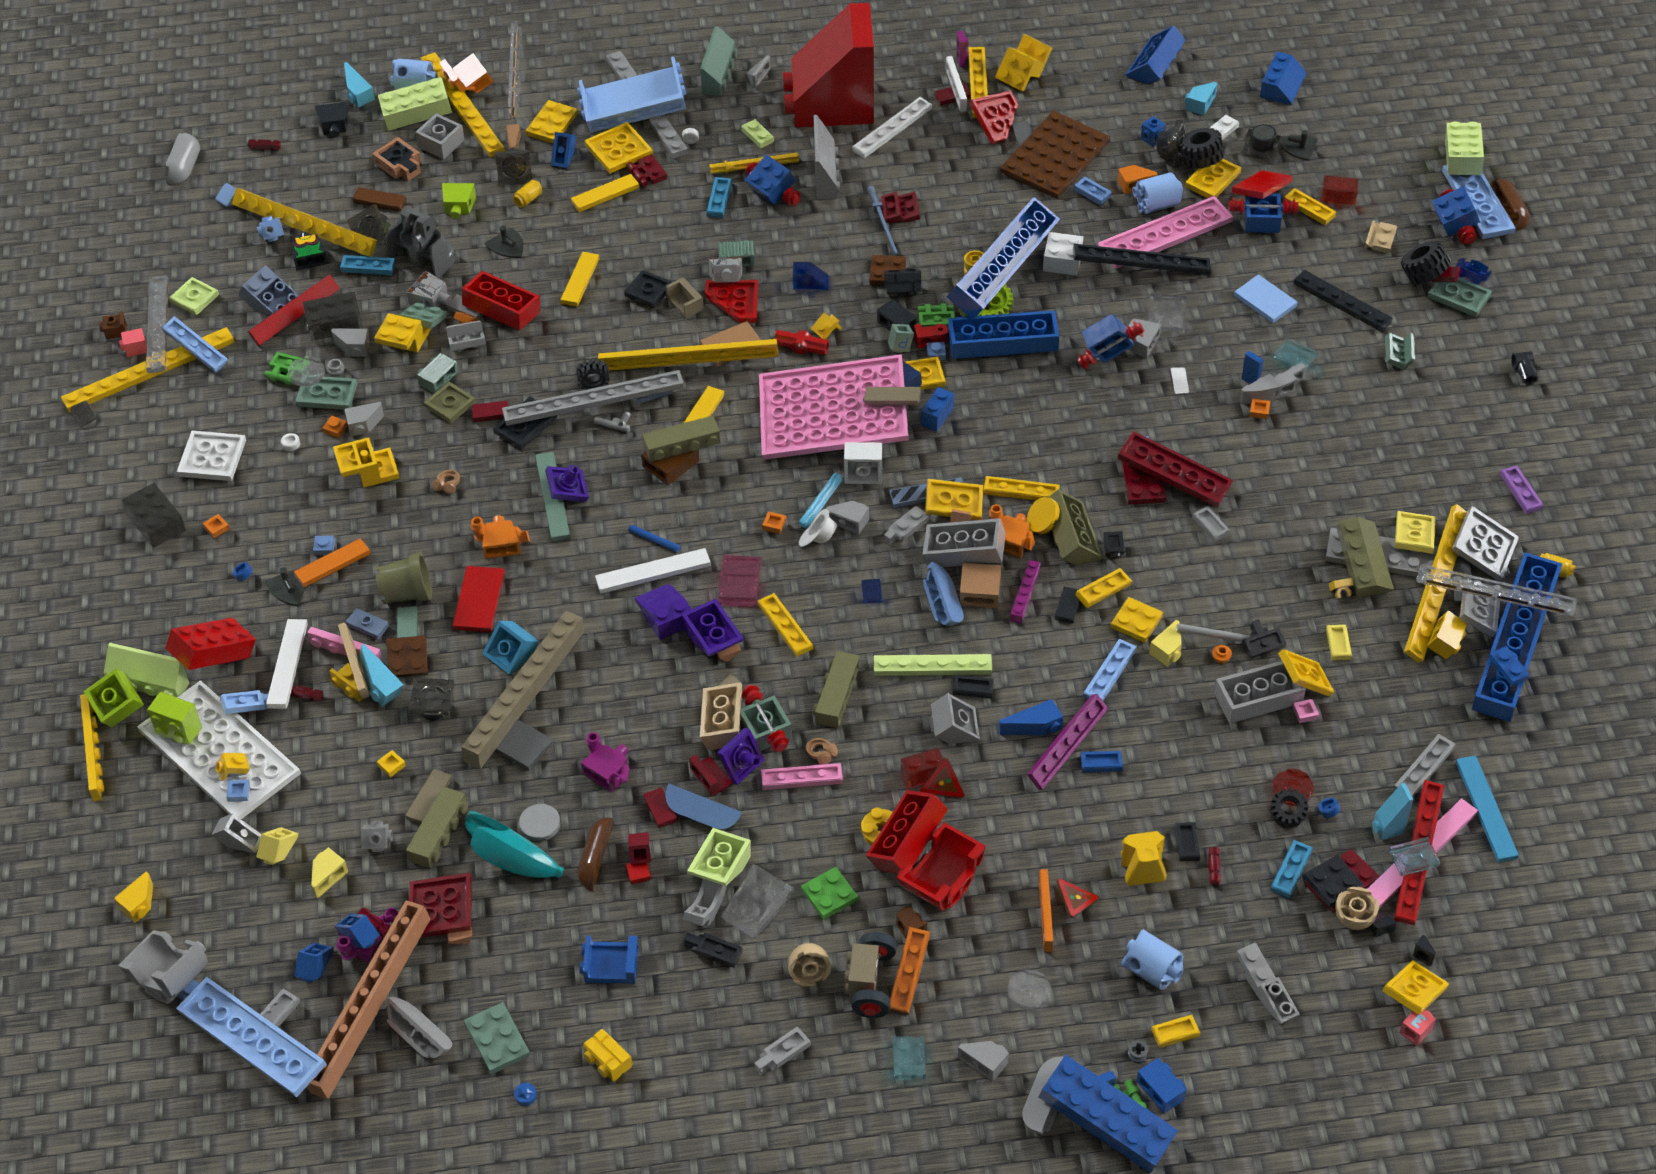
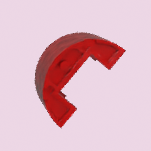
M945 822L933 831L931 835L932 848L927 854L924 853L921 856L919 864L915 868L909 864L904 870L901 869L896 877L899 886L942 911L953 907L966 892L975 877L973 874L976 871V866L979 867L981 865L986 845Z

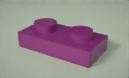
M957 31L956 58L959 67H966V60H968L966 47H969V41L963 31Z

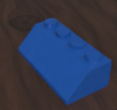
M1174 25L1151 36L1125 75L1128 78L1147 84L1153 81L1158 82L1162 79V74L1170 67V62L1176 58V53L1182 49L1185 38Z

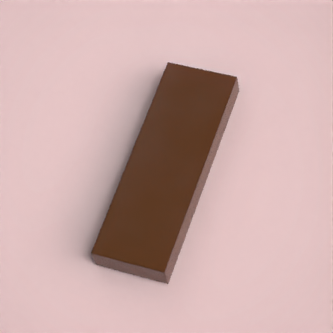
M358 187L352 198L353 203L400 212L407 201L404 195Z

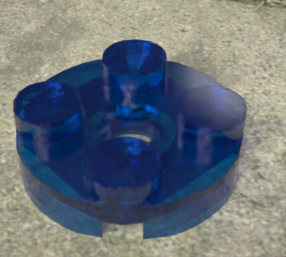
M1466 258L1458 260L1456 267H1461L1460 277L1471 279L1470 281L1474 284H1481V281L1489 280L1492 271H1488L1489 267L1484 263L1473 259L1468 262L1465 261Z

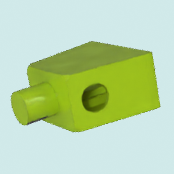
M442 183L445 213L450 214V217L453 219H458L460 214L468 215L476 199L475 184Z

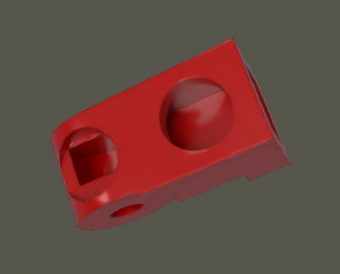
M921 324L914 325L913 336L917 349L925 348L927 343H946L948 340V327L944 324H936L929 327H922Z

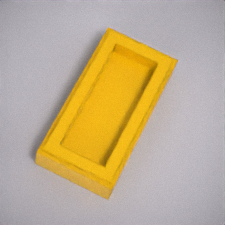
M1193 1015L1157 1024L1151 1028L1159 1048L1200 1036V1031Z

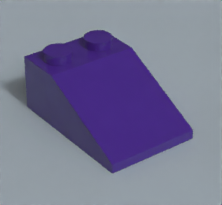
M670 584L634 598L659 640L684 630L682 614L691 610V607L686 599Z
M717 599L682 614L684 631L691 641L709 657L744 641V638Z

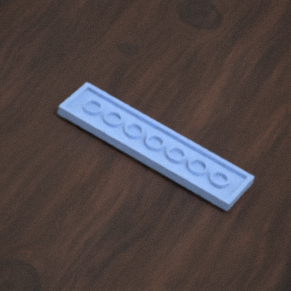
M208 977L176 1008L183 1016L295 1097H298L327 1065L318 1055Z

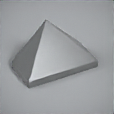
M768 55L746 72L753 88L759 85L771 69L770 56Z

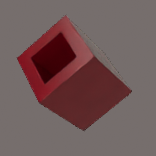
M649 832L628 834L630 863L651 862Z

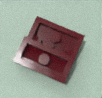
M897 191L881 196L885 222L902 223L921 219L915 191L900 196Z

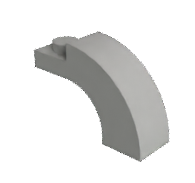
M703 879L698 896L694 903L684 912L683 920L689 921L690 924L695 926H709L718 912L727 885L724 886Z

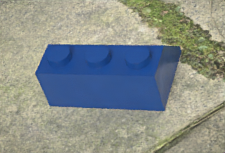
M1276 52L1262 80L1260 97L1292 105L1307 72L1292 55Z

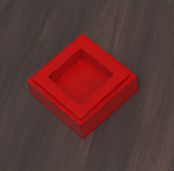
M647 863L626 864L631 885L651 880Z

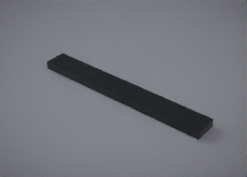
M1075 243L1073 245V257L1077 261L1210 275L1211 273L1210 258Z

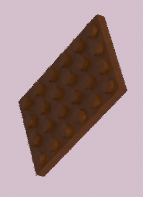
M1053 110L1001 166L1000 172L1058 199L1110 142V136Z

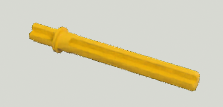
M798 153L769 156L781 165L799 162ZM763 157L730 162L725 160L724 163L709 164L710 173L725 172L728 174V172L746 170L749 164L753 162L759 163Z

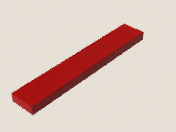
M329 274L248 331L249 335L257 346L261 345L339 290V286Z

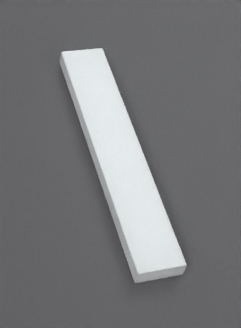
M921 97L917 98L852 146V151L866 158L931 110L932 104Z
M703 548L595 575L600 594L709 567L711 564L706 549Z
M287 620L266 702L267 708L287 709L308 625L307 620Z

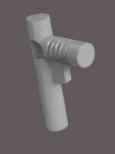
M624 412L621 419L614 417L612 421L595 417L594 424L628 433L630 426L626 425L631 415L629 412Z

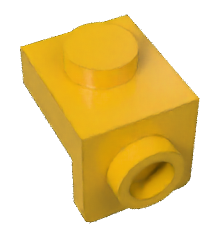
M823 313L810 329L822 339H827L836 327L839 330L842 327L838 324L839 320L831 314L829 317L826 313Z
M222 753L216 762L215 770L220 780L225 781L229 773L247 774L250 767L245 753Z

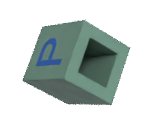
M892 324L888 344L893 352H910L914 333L909 325Z

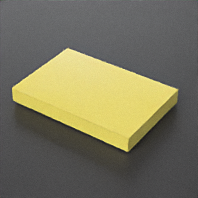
M1397 511L1394 548L1433 554L1435 516Z

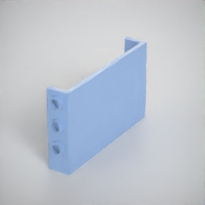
M674 56L671 57L673 67L585 89L582 80H579L580 87L577 90L579 97H582V99H579L581 109H584L581 111L583 120H586L590 133L613 128L625 122L632 123L686 109L683 96L686 95L684 85H681L684 81L682 74H679L681 72L679 62L676 63Z

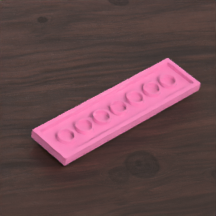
M1213 196L1098 242V246L1159 252L1233 222V216ZM1112 264L1115 269L1120 268V267L1123 266V265H1114V264Z

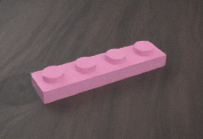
M310 627L307 632L310 644L317 648L321 647L333 653L347 656L341 636ZM353 640L358 655L363 643ZM366 645L382 662L380 649Z

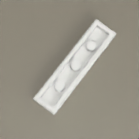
M948 56L946 57V72L959 110L965 112L967 111V97L953 57Z

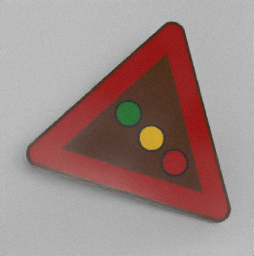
M944 758L921 788V792L959 798L965 797V792L948 758Z
M1058 878L1056 881L1071 918L1077 916L1099 899L1097 895L1061 878Z

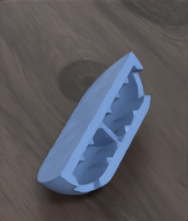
M931 562L927 567L929 572L926 580H923V584L933 616L937 622L943 625L951 626L958 624L963 620L964 614L953 581L943 567L935 562Z
M668 783L666 789L667 804L674 812L717 829H726L733 826L742 814L741 811Z

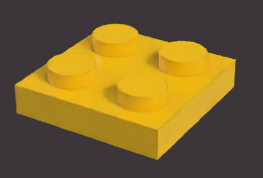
M1128 597L1111 622V628L1146 643L1163 617V612Z

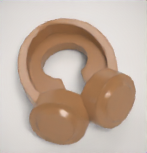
M455 470L442 471L433 482L434 490H444L447 494L454 493L456 485L460 482L459 473ZM452 477L454 480L445 482L444 478Z
M823 738L812 739L806 744V752L809 757L817 759L821 765L829 764L831 758L836 757L838 754L836 745ZM816 746H823L825 751L813 752L812 750Z

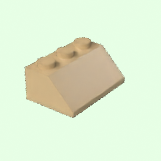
M741 682L703 688L700 739L707 750L723 748L739 733Z

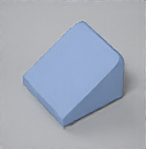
M225 183L215 200L228 208L232 205L236 188Z

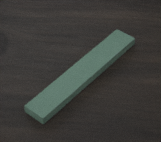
M554 452L536 454L551 540L553 542L570 539L564 502L560 499L551 498L545 472L547 466L556 467Z

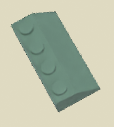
M717 26L714 27L700 73L702 94L721 96L723 90H726L727 79L730 78V68L733 69L734 58L737 57V48H735V41Z

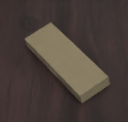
M866 387L864 404L919 405L921 388Z
M433 769L406 813V819L421 824L442 787L449 786L452 781V775Z

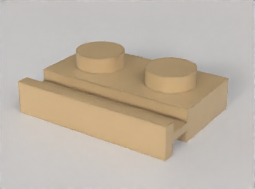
M1373 220L1365 248L1370 247L1372 250L1389 254L1397 226L1383 222L1379 224Z

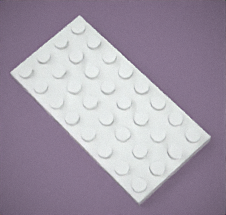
M201 680L177 697L195 704L202 725L201 730L190 745L177 743L171 738L157 735L150 717L137 726L143 736L229 815L233 813L240 819H243L301 774L297 766L238 713L225 714L220 697ZM222 753H245L250 770L247 774L229 773L225 781H221L215 770V765ZM228 780H249L248 801H227Z

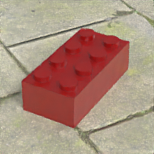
M481 271L461 288L463 306L519 331L540 313L539 295L484 271Z
M227 618L171 629L165 649L188 670L250 658L256 638L243 628L237 620Z
M906 790L865 856L879 871L898 874L901 869L904 870L909 864L913 866L931 838L933 831L942 821L948 810L947 807L935 794Z

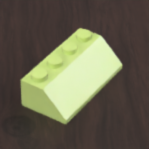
M109 643L104 668L105 676L116 668L127 675L136 691L150 696H157L159 692L178 697L185 692L189 685V680L184 666L176 658Z

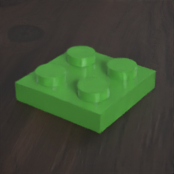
M837 867L801 885V891L823 920L858 901V895Z

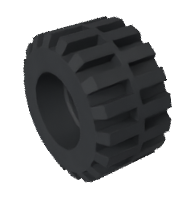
M1214 128L1192 130L1186 133L1180 140L1183 162L1188 167H1210L1220 162L1224 157L1225 150L1222 135L1218 130H1214Z
M1429 241L1407 252L1400 264L1412 284H1423L1440 276L1450 265V260L1440 242Z

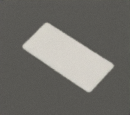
M1171 368L1175 394L1189 393L1185 368Z

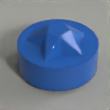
M247 562L240 563L234 568L233 576L238 581H243L252 574L253 569Z
M1326 798L1318 806L1321 815L1325 818L1334 817L1340 812V805L1335 798Z
M522 1083L516 1087L514 1096L519 1105L529 1106L535 1102L537 1093L532 1084Z

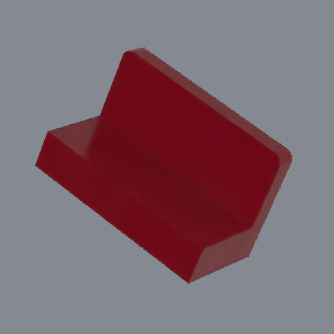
M697 755L689 758L690 770L712 797L732 786V781L711 757H707L702 761Z

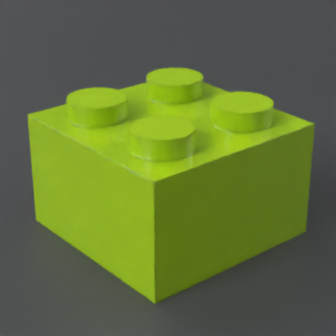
M116 668L83 691L100 721L111 728L144 705L127 675Z
M159 692L147 709L155 733L161 737L171 738L177 743L190 745L202 728L194 703L166 693Z

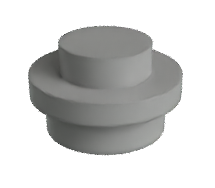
M332 359L328 362L327 372L330 375L336 376L344 372L345 366L339 359Z

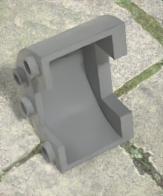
M153 930L118 967L133 983L143 987L148 995L163 1003H170L207 966L208 960L204 952L206 948L199 941L186 940L184 943L189 950L178 949L171 942L173 939L168 933Z

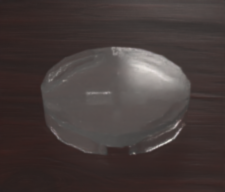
M305 356L302 357L303 359H296L290 364L288 369L290 380L298 386L314 385L324 377V366L321 360L316 357Z
M1026 969L1011 977L1008 984V995L1013 1004L1021 1009H1039L1048 1001L1051 986L1044 974L1036 970Z

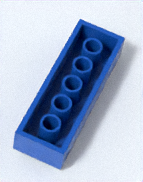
M1055 310L977 316L974 320L970 317L948 318V337L952 359L1059 350V331Z
M1066 1054L1038 1096V1098L1149 1173L1153 1171L1178 1132L1169 1123Z

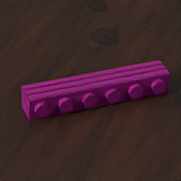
M1032 560L1028 562L1011 611V622L1020 624L1023 622L1040 572V562Z

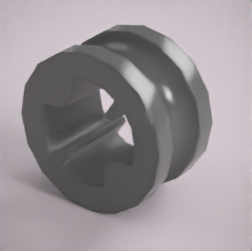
M1139 1040L1133 1041L1129 1045L1128 1051L1130 1060L1136 1063L1146 1060L1148 1055L1146 1043ZM1136 1049H1140V1055L1136 1054Z

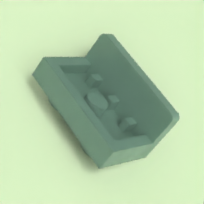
M1390 332L1385 336L1386 363L1402 370L1413 364L1415 361L1414 334L1409 333L1405 339Z

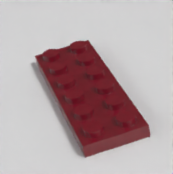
M1134 431L1117 459L1216 508L1220 505L1233 482L1232 479Z

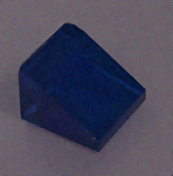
M880 579L862 580L863 604L883 602Z

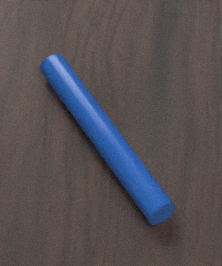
M634 525L629 526L628 531L672 551L678 552L680 550V545Z

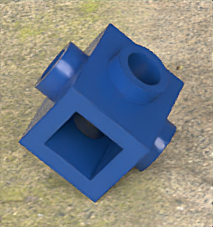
M1154 116L1144 121L1141 126V140L1152 147L1156 146L1160 131H1165L1166 124Z

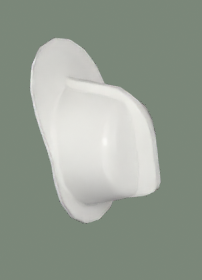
M827 509L820 511L812 524L803 533L799 540L801 547L808 545L812 541L824 543L832 537L837 524L829 517Z

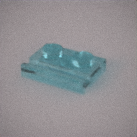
M1286 338L1285 342L1275 352L1273 359L1291 367L1302 362L1306 366L1307 372L1315 358L1318 357V352Z
M1428 837L1391 846L1388 850L1389 854L1391 853L1393 857L1392 860L1400 876L1440 865V860L1433 846L1430 845Z
M914 1036L892 1037L894 1080L916 1079V1077L926 1079L924 1036L914 1038Z

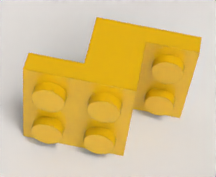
M1023 34L1017 49L1008 47L995 78L1020 91H1024L1031 76L1040 77L1052 47L1027 34Z
M388 313L374 340L378 344L418 353L431 329L423 327L421 320Z
M369 437L333 446L342 478L359 474L363 488L399 479L391 448L373 451Z

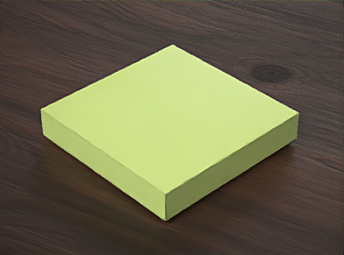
M191 277L169 297V301L194 315H198L219 295V291Z

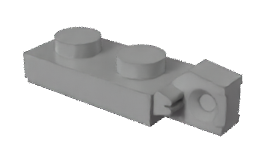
M917 506L913 507L887 529L888 531L884 534V542L890 546L897 539L904 541L929 521V515L925 514Z
M796 1027L763 1049V1053L760 1055L761 1059L754 1063V1069L759 1075L769 1069L773 1071L811 1046V1041Z

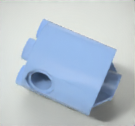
M399 58L393 60L392 68L394 69V74L390 78V84L394 86L395 90L438 78V73L434 72L431 61Z
M1170 172L1137 181L1136 187H1133L1132 191L1134 197H1137L1139 213L1148 214L1178 206L1181 202L1183 187L1175 175Z
M1144 929L1141 930L1136 940L1131 939L1127 944L1126 950L1128 953L1121 962V966L1160 990L1165 989L1171 982L1177 983L1184 971V956L1177 949Z

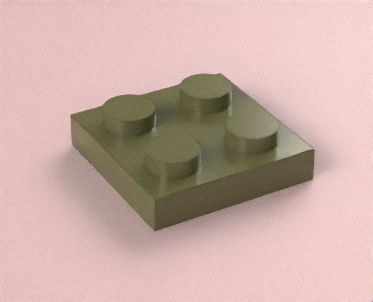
M448 382L424 402V406L447 422L453 423L474 405L476 400L472 395Z

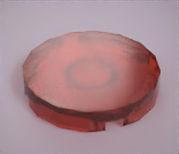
M1290 768L1276 775L1273 782V792L1275 795L1284 788L1285 791L1288 788H1292V791L1297 789L1299 790L1298 793H1303L1304 798H1307L1309 801L1313 795L1314 783L1307 773L1299 769ZM1292 801L1284 802L1287 805L1296 806Z

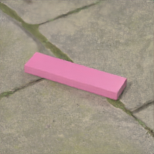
M841 763L761 770L762 790L843 784Z

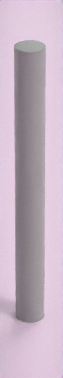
M1184 624L1176 625V631L1239 642L1251 637L1250 635Z

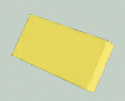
M1327 625L1326 633L1331 659L1351 660L1352 652L1346 625Z

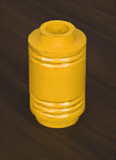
M535 180L529 181L514 193L513 202L520 208L526 207L542 194V185Z
M1549 553L1541 554L1540 557L1562 563L1559 577L1567 579L1568 576L1573 575L1575 565H1572V560Z

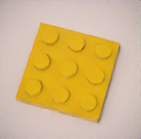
M628 122L584 140L585 146L609 174L627 167L626 164L628 162L636 163L638 159L653 155L652 148Z

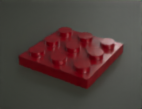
M471 873L409 881V901L424 906L430 917V921L420 938L471 930Z

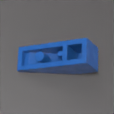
M1051 699L999 720L998 733L1000 735H1046L1055 733L1062 728L1063 715Z

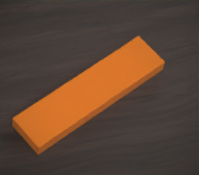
M360 538L294 571L295 577L303 587H306L370 555V549Z
M1040 869L1039 893L1043 946L1045 952H1052L1053 930L1048 869Z
M909 927L890 997V1010L905 1014L910 1013L930 937L929 931Z

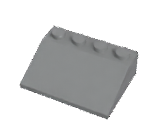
M814 115L817 199H837V192H840V181H836L840 180L839 170H836V168H839V158H835L838 157V147H835L834 139L817 115Z

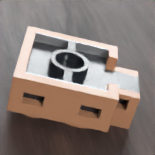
M399 137L372 153L374 164L395 179L401 176L409 181L421 173L419 165L421 163L420 152Z

